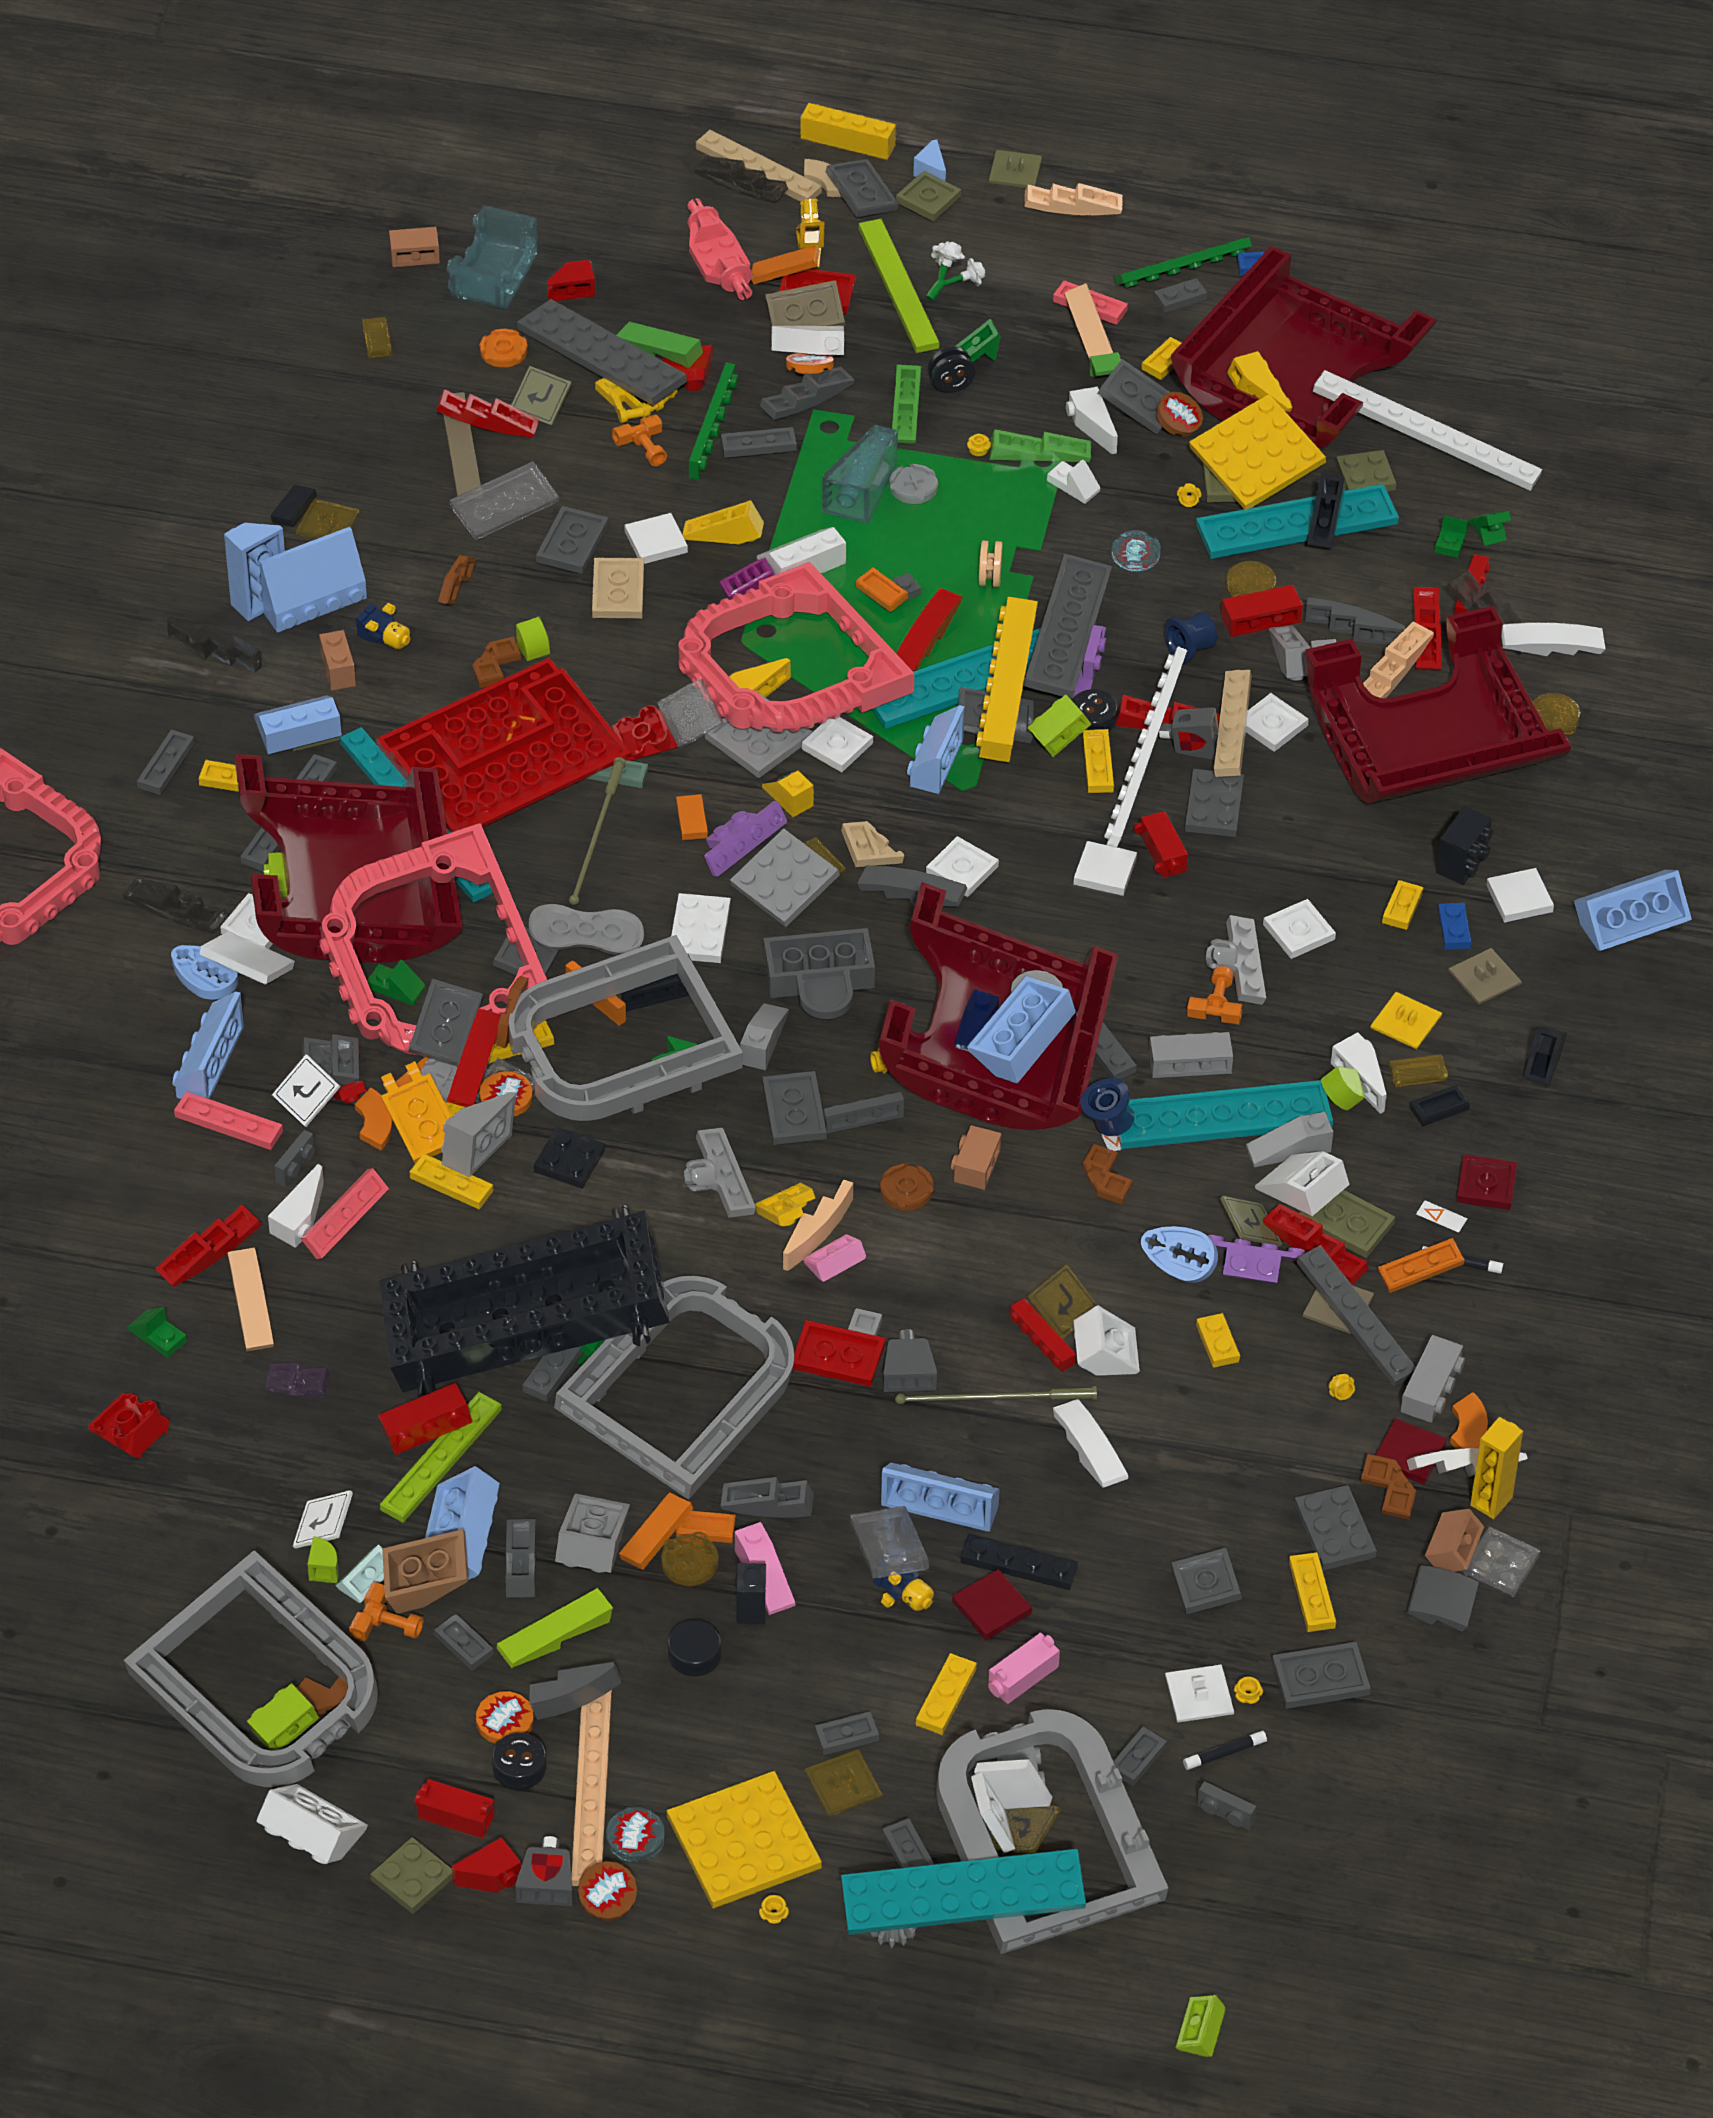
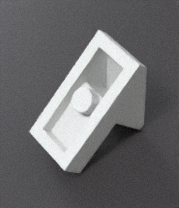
M1081 460L1074 467L1062 461L1047 474L1048 482L1084 504L1100 492V486L1084 460Z

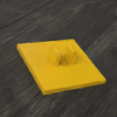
M1395 992L1370 1028L1418 1049L1438 1022L1442 1013Z

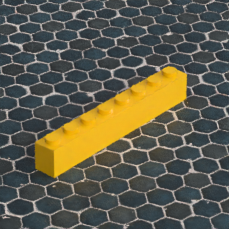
M1008 596L1007 605L1001 606L999 621H1003V624L998 623L996 638L1000 639V642L995 641L992 655L996 656L997 660H991L989 674L994 676L988 677L986 692H990V696L985 695L983 710H987V714L982 713L979 728L984 729V732L978 731L976 743L977 747H981L980 758L1010 762L1038 601Z

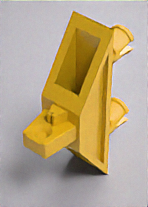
M803 199V202H800L801 223L795 227L798 248L803 249L817 245L821 254V248L824 247L825 221L821 222V220H818L817 199ZM820 254L817 267H819L820 264Z

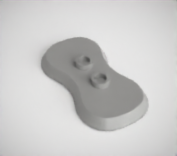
M546 904L535 908L529 917V930L537 944L550 950L586 947L612 955H620L639 948L644 938V929L640 919L624 910L612 909L600 912H582L558 904Z

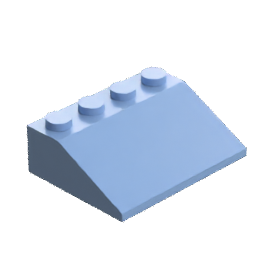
M350 527L259 561L264 614L277 633L367 598L366 580Z

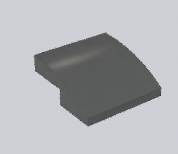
M332 1034L331 1040L327 1041L304 1037L302 1042V1059L307 1054L339 1085L359 1081L358 1038Z
M1421 1565L1417 1573L1407 1613L1431 1625L1438 1620L1463 1632L1468 1626L1479 1582L1453 1571Z

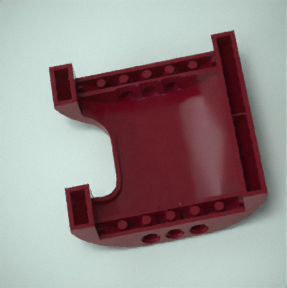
M1270 246L1171 354V360L1179 379L1193 398L1208 412L1218 419L1225 421L1259 400L1256 395H1250L1237 389L1227 373L1234 358L1258 351L1263 360L1267 362L1274 378L1278 380L1283 393L1291 402L1293 407L1291 412H1285L1316 447L1320 449L1331 443L1363 407L1362 401L1344 393H1341L1333 401L1313 392L1314 385L1324 370L1353 383L1367 372L1395 365L1412 352L1436 324V319L1415 310L1402 326L1291 277V254Z
M1494 605L1447 616V635L1453 663L1452 677L1447 683L1439 687L1397 697L1380 698L1372 695L1364 686L1360 677L1362 655L1353 638L1305 649L1308 682L1319 723L1347 781L1362 801L1366 803L1384 801L1563 758L1570 752L1571 745L1562 728L1551 731L1547 730L1500 644L1503 622Z
M235 754L234 759L241 804L247 815L266 830L279 845L287 887V897L281 898L278 875H251L255 916L258 927L272 944L284 951L306 958L330 960L328 954H323L319 940L322 939L321 927L323 919L326 915L330 914L333 896L342 881L353 871L364 865L419 848L422 842L447 834L437 769L412 767L405 787L264 777L261 756ZM439 863L437 865V867L442 870H446L449 868V866L444 863ZM431 876L421 878L377 893L361 902L353 912L356 921V932L352 946L358 961L369 963L408 960L428 954L444 946L454 939L463 928L455 877L447 883H437ZM336 926L328 928V930L332 933H338L341 931L340 928Z
M922 882L910 921V930L915 945L936 975L938 994L929 1029L923 1034L911 1030L916 1008L890 1000L878 1042L879 1052L885 1066L899 1083L918 1096L997 1126L1022 1130H1039L1058 1127L1077 1119L1082 1113L1080 1099L1088 1087L1119 954L1093 946L1084 964L942 912L946 890ZM1027 971H1045L1056 976L1062 983V987L1069 990L1076 1012L1018 1083L996 1077L968 1051L967 1046L1011 995L1012 983L1017 976Z

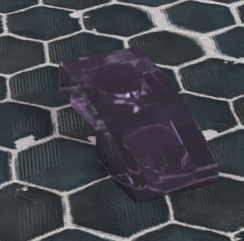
M297 1362L270 1364L266 1387L268 1390L289 1395L325 1396L329 1372L327 1368L300 1369Z

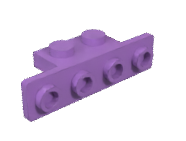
M1095 625L1092 627L1073 698L1078 693L1091 689L1095 672L1100 670L1102 661L1100 652L1104 653L1106 638H1104L1106 628L1103 626Z
M773 801L758 814L745 811L735 813L730 821L717 827L713 831L714 833L706 838L709 848L713 849L707 852L704 857L713 876L718 877L787 823L778 801Z
M1208 1235L1218 1250L1227 1251L1223 1276L1277 1284L1281 1260L1297 1262L1298 1257L1305 1254V1250L1299 1248H1289L1288 1251L1277 1250L1278 1246L1262 1243L1261 1247L1250 1246L1251 1242L1247 1240L1235 1239L1234 1243L1225 1242L1224 1237Z

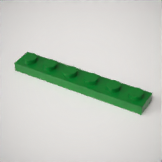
M1247 237L1113 277L1116 285L1124 284L1126 288L1137 285L1138 279L1144 277L1147 282L1160 278L1159 273L1167 271V275L1181 272L1180 267L1188 265L1189 269L1202 266V261L1209 259L1210 263L1223 260V254L1231 253L1232 257L1238 255V253H1245L1244 248L1251 247L1252 245L1250 238Z
M725 363L689 459V478L699 480L702 470L706 471L708 454H712L714 449V437L718 438L720 421L724 422L727 411L726 405H730L732 401V389H736L738 385L739 375L735 374V364Z

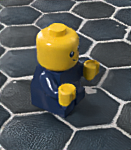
M387 603L382 608L383 611L377 609V606L370 604L356 618L357 636L369 642L385 643L397 650L407 646L410 642L409 628L395 622L393 613L396 608L390 603Z
M897 1552L879 1563L873 1583L878 1587L882 1586L888 1592L883 1594L881 1600L883 1605L889 1608L894 1604L895 1600L902 1599L914 1611H921L931 1606L934 1591L923 1580L918 1579L919 1575L905 1556Z

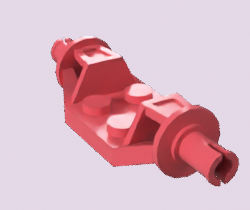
M696 198L698 204L696 205L694 199H692L687 205L692 213L688 218V227L690 229L689 252L706 282L721 285L726 291H736L740 300H744L742 293L748 299L752 295V289L748 285L752 278L749 260L734 234L719 219L717 210L710 206L704 207L702 201Z

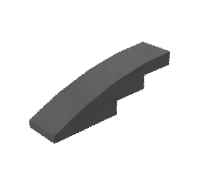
M842 367L833 368L831 371L824 370V372L819 374H804L801 383L783 386L780 395L762 398L760 407L774 420L790 416L830 399L853 385L855 379Z
M1308 597L1305 622L1330 624V632L1354 634L1353 640L1355 642L1390 645L1405 630L1404 625L1360 607Z
M866 865L857 883L860 891H883L886 898L910 899L913 906H915L922 882L946 890L943 906H959L967 890L965 884L941 876L888 866Z

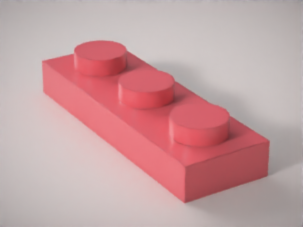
M1063 281L1053 294V302L1069 307L1064 292L1074 289L1078 285ZM1089 290L1100 318L1117 325L1127 312L1128 303Z

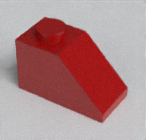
M590 260L567 262L547 281L548 300L561 301L595 296V278Z
M501 1837L452 1866L453 1883L457 1887L497 1893L504 1888H510L516 1884L521 1869V1862Z

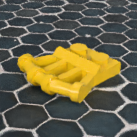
M605 378L595 382V389L614 406L620 423H626L629 419L639 417L646 418L650 416L651 412L662 410L664 404L678 393L676 389L656 404L651 405L648 402L647 404L641 403L634 397L635 395ZM625 401L632 409L625 410L622 402Z

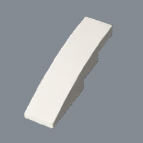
M1563 623L1503 624L1502 643L1503 648L1542 656H1548L1552 651L1575 655L1578 650L1601 654L1605 650L1602 628Z
M1079 1399L1053 1407L1054 1417L1066 1430L1067 1440L1078 1451L1080 1462L1103 1488L1128 1479V1474L1115 1450Z
M1479 1448L1434 1452L1410 1458L1407 1460L1410 1471L1436 1463L1439 1474L1465 1466L1467 1475L1470 1477L1475 1475ZM1520 1452L1518 1462L1528 1459L1526 1453Z

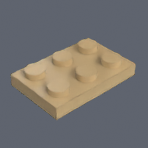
M594 558L592 618H642L644 558Z

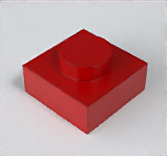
M353 1081L341 1086L333 1096L335 1100H344L346 1104L360 1098L359 1094L365 1092L366 1089L363 1081Z

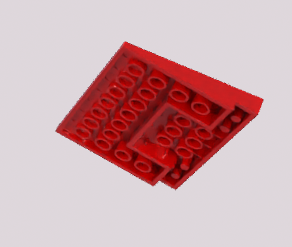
M550 658L377 738V746L406 780L412 767L437 769L446 828L451 833L479 823L484 827L612 766L615 758L619 757L625 760L631 757L629 749L564 668L558 669ZM520 716L535 718L533 722V720L521 719ZM513 721H517L515 727H511ZM508 734H512L511 739L506 741Z

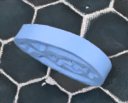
M181 945L172 950L171 960L177 977L197 996L211 1000L220 999L231 994L238 986V972L201 956L200 946Z
M1160 1227L1147 1231L1141 1238V1246L1148 1257L1159 1268L1181 1281L1187 1283L1203 1281L1212 1274L1217 1265L1218 1251L1216 1245L1210 1237L1200 1231L1186 1227ZM1157 1236V1240L1166 1247L1154 1246L1152 1249L1149 1240H1155ZM1181 1246V1249L1192 1253L1194 1249V1254L1203 1258L1206 1254L1209 1263L1208 1265L1203 1264L1201 1267V1264L1196 1260H1191L1188 1263L1189 1259L1182 1255H1178L1176 1259V1254L1173 1253L1174 1248L1179 1249Z

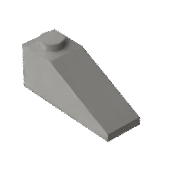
M1293 625L1268 628L1282 673L1290 680L1304 679V676H1307L1305 649H1309L1310 646Z
M765 1003L761 1006L749 1022L740 1043V1048L743 1052L742 1065L766 1070L789 1014V1009Z
M1325 1112L1300 1116L1247 1143L1246 1149L1254 1167L1284 1162L1293 1154L1322 1151L1329 1153L1332 1147L1333 1130Z

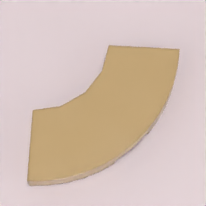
M805 159L804 177L821 185L825 189L827 197H842L825 172L827 165L830 164L818 160Z

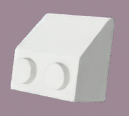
M1098 1305L1073 1320L1078 1365L1095 1375H1123L1140 1372L1135 1327Z

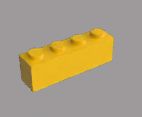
M808 103L801 116V139L888 160L895 147L896 124Z
M1501 1417L1493 1423L1480 1439L1470 1506L1492 1519H1495L1513 1498L1523 1430L1518 1428L1516 1424L1508 1422Z

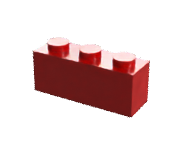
M1288 585L1222 599L1221 618L1230 637L1268 630V628L1301 623L1303 604L1294 586Z
M456 1383L378 1415L384 1435L395 1455L473 1423L467 1403Z

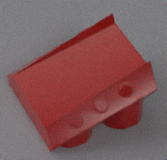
M712 345L702 346V355L689 368L663 357L662 361L686 374L687 382L683 385L687 390L699 391L703 385H706L711 370Z
M653 705L642 708L638 717H624L617 724L612 725L614 732L631 752V757L626 759L628 761L679 748L663 711L657 710Z
M122 1393L89 1424L88 1429L128 1454L142 1459L144 1451L164 1432L168 1434L169 1419L161 1415L156 1402L148 1400L141 1403L137 1395Z

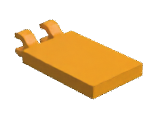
M414 1061L405 1066L411 1082L399 1088L391 1073L381 1077L387 1091L381 1097L414 1164H416L423 1154L433 1157L441 1153L445 1136L443 1126L449 1117L452 1118L431 1074L422 1076Z

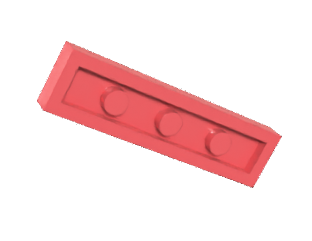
M187 1091L174 1110L176 1118L272 1150L283 1132V1125Z
M373 1168L367 1169L300 1239L316 1259L323 1258L389 1189Z

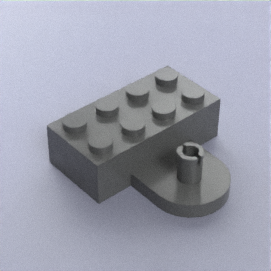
M868 928L764 938V965L770 998L799 995L800 1004L809 1015L819 1019H833L842 1016L850 1009L853 1001V990L875 988V965Z

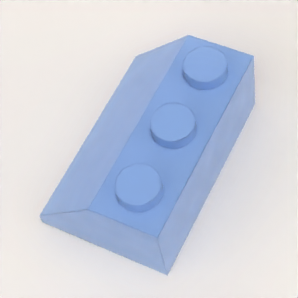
M328 695L254 714L268 754L342 736L340 715L333 697Z
M959 705L935 716L931 726H926L923 736L924 741L919 743L916 749L915 761L911 760L908 766L907 775L910 776V787L937 794L940 793L963 743L964 706Z

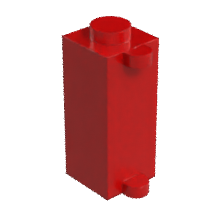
M1162 811L1141 817V822L1135 824L1133 829L1135 833H1140L1156 864L1154 866L1156 873H1160L1162 878L1186 872L1188 853L1166 812Z
M430 1779L427 1780L426 1784L422 1785L415 1797L414 1804L418 1809V1819L484 1839L495 1816L494 1799Z

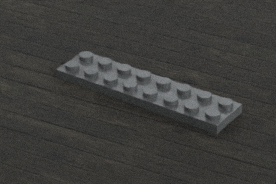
M552 299L517 321L518 330L651 405L656 404L687 382L685 373Z
M1064 554L1025 677L1024 686L1061 697L1066 694L1070 699L1073 698L1092 627L1096 623L1112 566Z

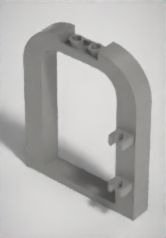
M677 935L540 982L521 994L513 1013L509 1015L510 1048L513 1055L521 1052L523 1060L526 1063H530L532 1076L535 1080V1096L548 1110L558 1116L571 1120H597L632 1108V1113L635 1114L643 1111L644 1103L688 1087H690V1092L694 1093L702 1090V1082L742 1068L743 1052ZM678 974L714 1038L713 1040L589 1084L576 1085L563 1081L554 1072L533 1030L546 1019Z
M681 1276L663 1282L669 1321L683 1312H704L754 1344L763 1353L766 1362L676 1462L593 1406L596 1401L599 1402L606 1395L607 1389L630 1364L644 1354L649 1344L646 1343L643 1334L641 1335L640 1346L633 1344L632 1333L606 1339L556 1393L554 1406L556 1410L688 1500L784 1394L790 1381L794 1362L792 1341L787 1331L777 1320L770 1317L766 1323H763L758 1316L748 1313L737 1302L725 1297L727 1286L701 1276ZM667 1324L648 1328L651 1338L650 1343Z
M255 1550L124 1659L129 1675L233 1774L245 1782L262 1787L290 1785L313 1773L314 1768L311 1760L321 1756L326 1747L335 1739L343 1737L350 1726L359 1733L371 1719L378 1698L376 1679L371 1663L364 1651ZM244 1590L271 1613L278 1623H282L316 1655L319 1661L327 1665L348 1686L345 1698L334 1710L298 1741L281 1750H264L253 1744L163 1659Z
M1053 1709L1030 1712L1027 1725L1024 1723L1017 1724L1009 1731L999 1734L998 1732H992L985 1735L982 1739L979 1738L976 1730L968 1732L949 1747L940 1764L936 1786L937 1802L961 1861L999 1858L968 1786L966 1775L977 1763L1035 1745L1051 1744L1059 1746L1068 1752L1077 1767L1129 1888L1128 1890L1086 1903V1909L1061 1911L1027 1923L1024 1916L987 1919V1924L1000 1954L1165 1901L1168 1892L1166 1881L1149 1845V1838L1146 1831L1142 1829L1122 1783V1776L1119 1769L1115 1767L1103 1738L1087 1721L1069 1712Z

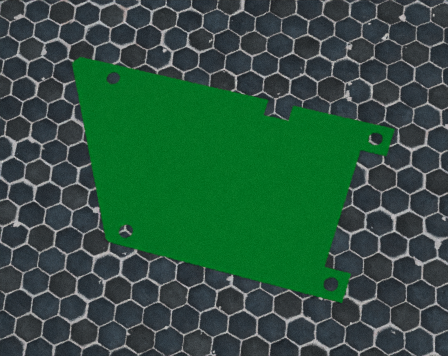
M813 409L769 550L821 529L834 527L846 542V564L821 574L895 653H897L916 619L940 588L962 596L963 600L942 639L937 640L929 657H924L918 670L993 645L995 641L1000 642V639L996 638L998 623L1003 624V621H999L1001 606L1007 605L1008 596L1028 600L1034 577L1032 575L1010 572L1016 548L1041 551L1058 487L1047 481V474L1061 462L1053 461L1048 467H1039L1034 461H1021L1019 468L873 444L867 447L866 443L847 441L855 416ZM830 421L838 424L839 429L835 433L828 434L821 431L820 426L824 422ZM858 444V448L853 452V447ZM872 447V452L867 456V451ZM858 452V457L853 461V456ZM872 456V460L866 465V461ZM844 457V462L839 466V461ZM858 461V465L852 470L853 465ZM910 464L926 466L933 470L936 474L935 477L938 478L937 493L931 500L921 504L901 502L890 492L889 482L892 473L901 466H904V468L910 467ZM844 466V470L838 475V471ZM858 470V474L852 479V474ZM830 471V475L824 480V476ZM844 475V479L838 484V479ZM830 480V484L824 489V484ZM844 483V488L838 493V488ZM830 488V493L824 498V493ZM830 497V501L824 506V502ZM983 540L988 541V553H995L996 541L1003 543L1000 587H993V580L987 579L986 587L979 586L980 551ZM872 567L890 580L909 573L921 587V595L903 602L890 612L858 589L855 581ZM794 612L787 618L769 615L747 623L741 640L744 647L768 663L788 658L791 663V678L813 693L847 680L849 670L854 667H864L869 658L859 645H855L852 638L841 630L839 624L828 612L820 615ZM762 625H771L776 629L775 635L769 638L759 636L756 631ZM958 704L887 729L883 727L872 709L861 712L856 707L853 708L851 713L846 715L915 760L917 746L924 741L923 736L926 726H931L935 716L957 707ZM977 740L971 745H961L946 778L947 782L961 791L977 787L984 758L979 757L981 747L976 746Z

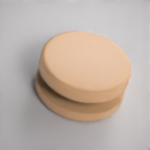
M983 540L981 542L979 586L986 587L987 579L993 580V587H1000L1003 547L1001 541H996L995 553H988V541Z

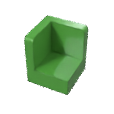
M1119 353L1090 356V376L1108 374L1110 376L1121 361Z

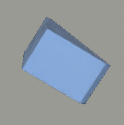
M932 140L914 158L915 177L926 171L946 181V169L937 140Z

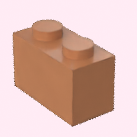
M436 227L389 231L393 267L440 263Z
M344 630L319 634L321 658L331 691L356 686L354 662Z
M970 1126L967 1135H962L959 1155L955 1154L951 1163V1170L954 1171V1182L985 1190L1001 1151L1002 1133Z
M1470 1508L1442 1513L1425 1557L1436 1568L1453 1572L1467 1570L1484 1526Z

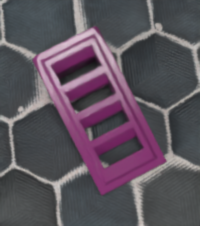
M762 558L720 581V586L727 598L731 600L738 593L744 595L751 588L754 590L759 589V581L774 576V571L766 558Z

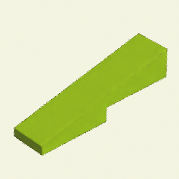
M596 1588L497 1643L496 1648L511 1668L559 1650L561 1642L610 1623L613 1607L600 1590Z

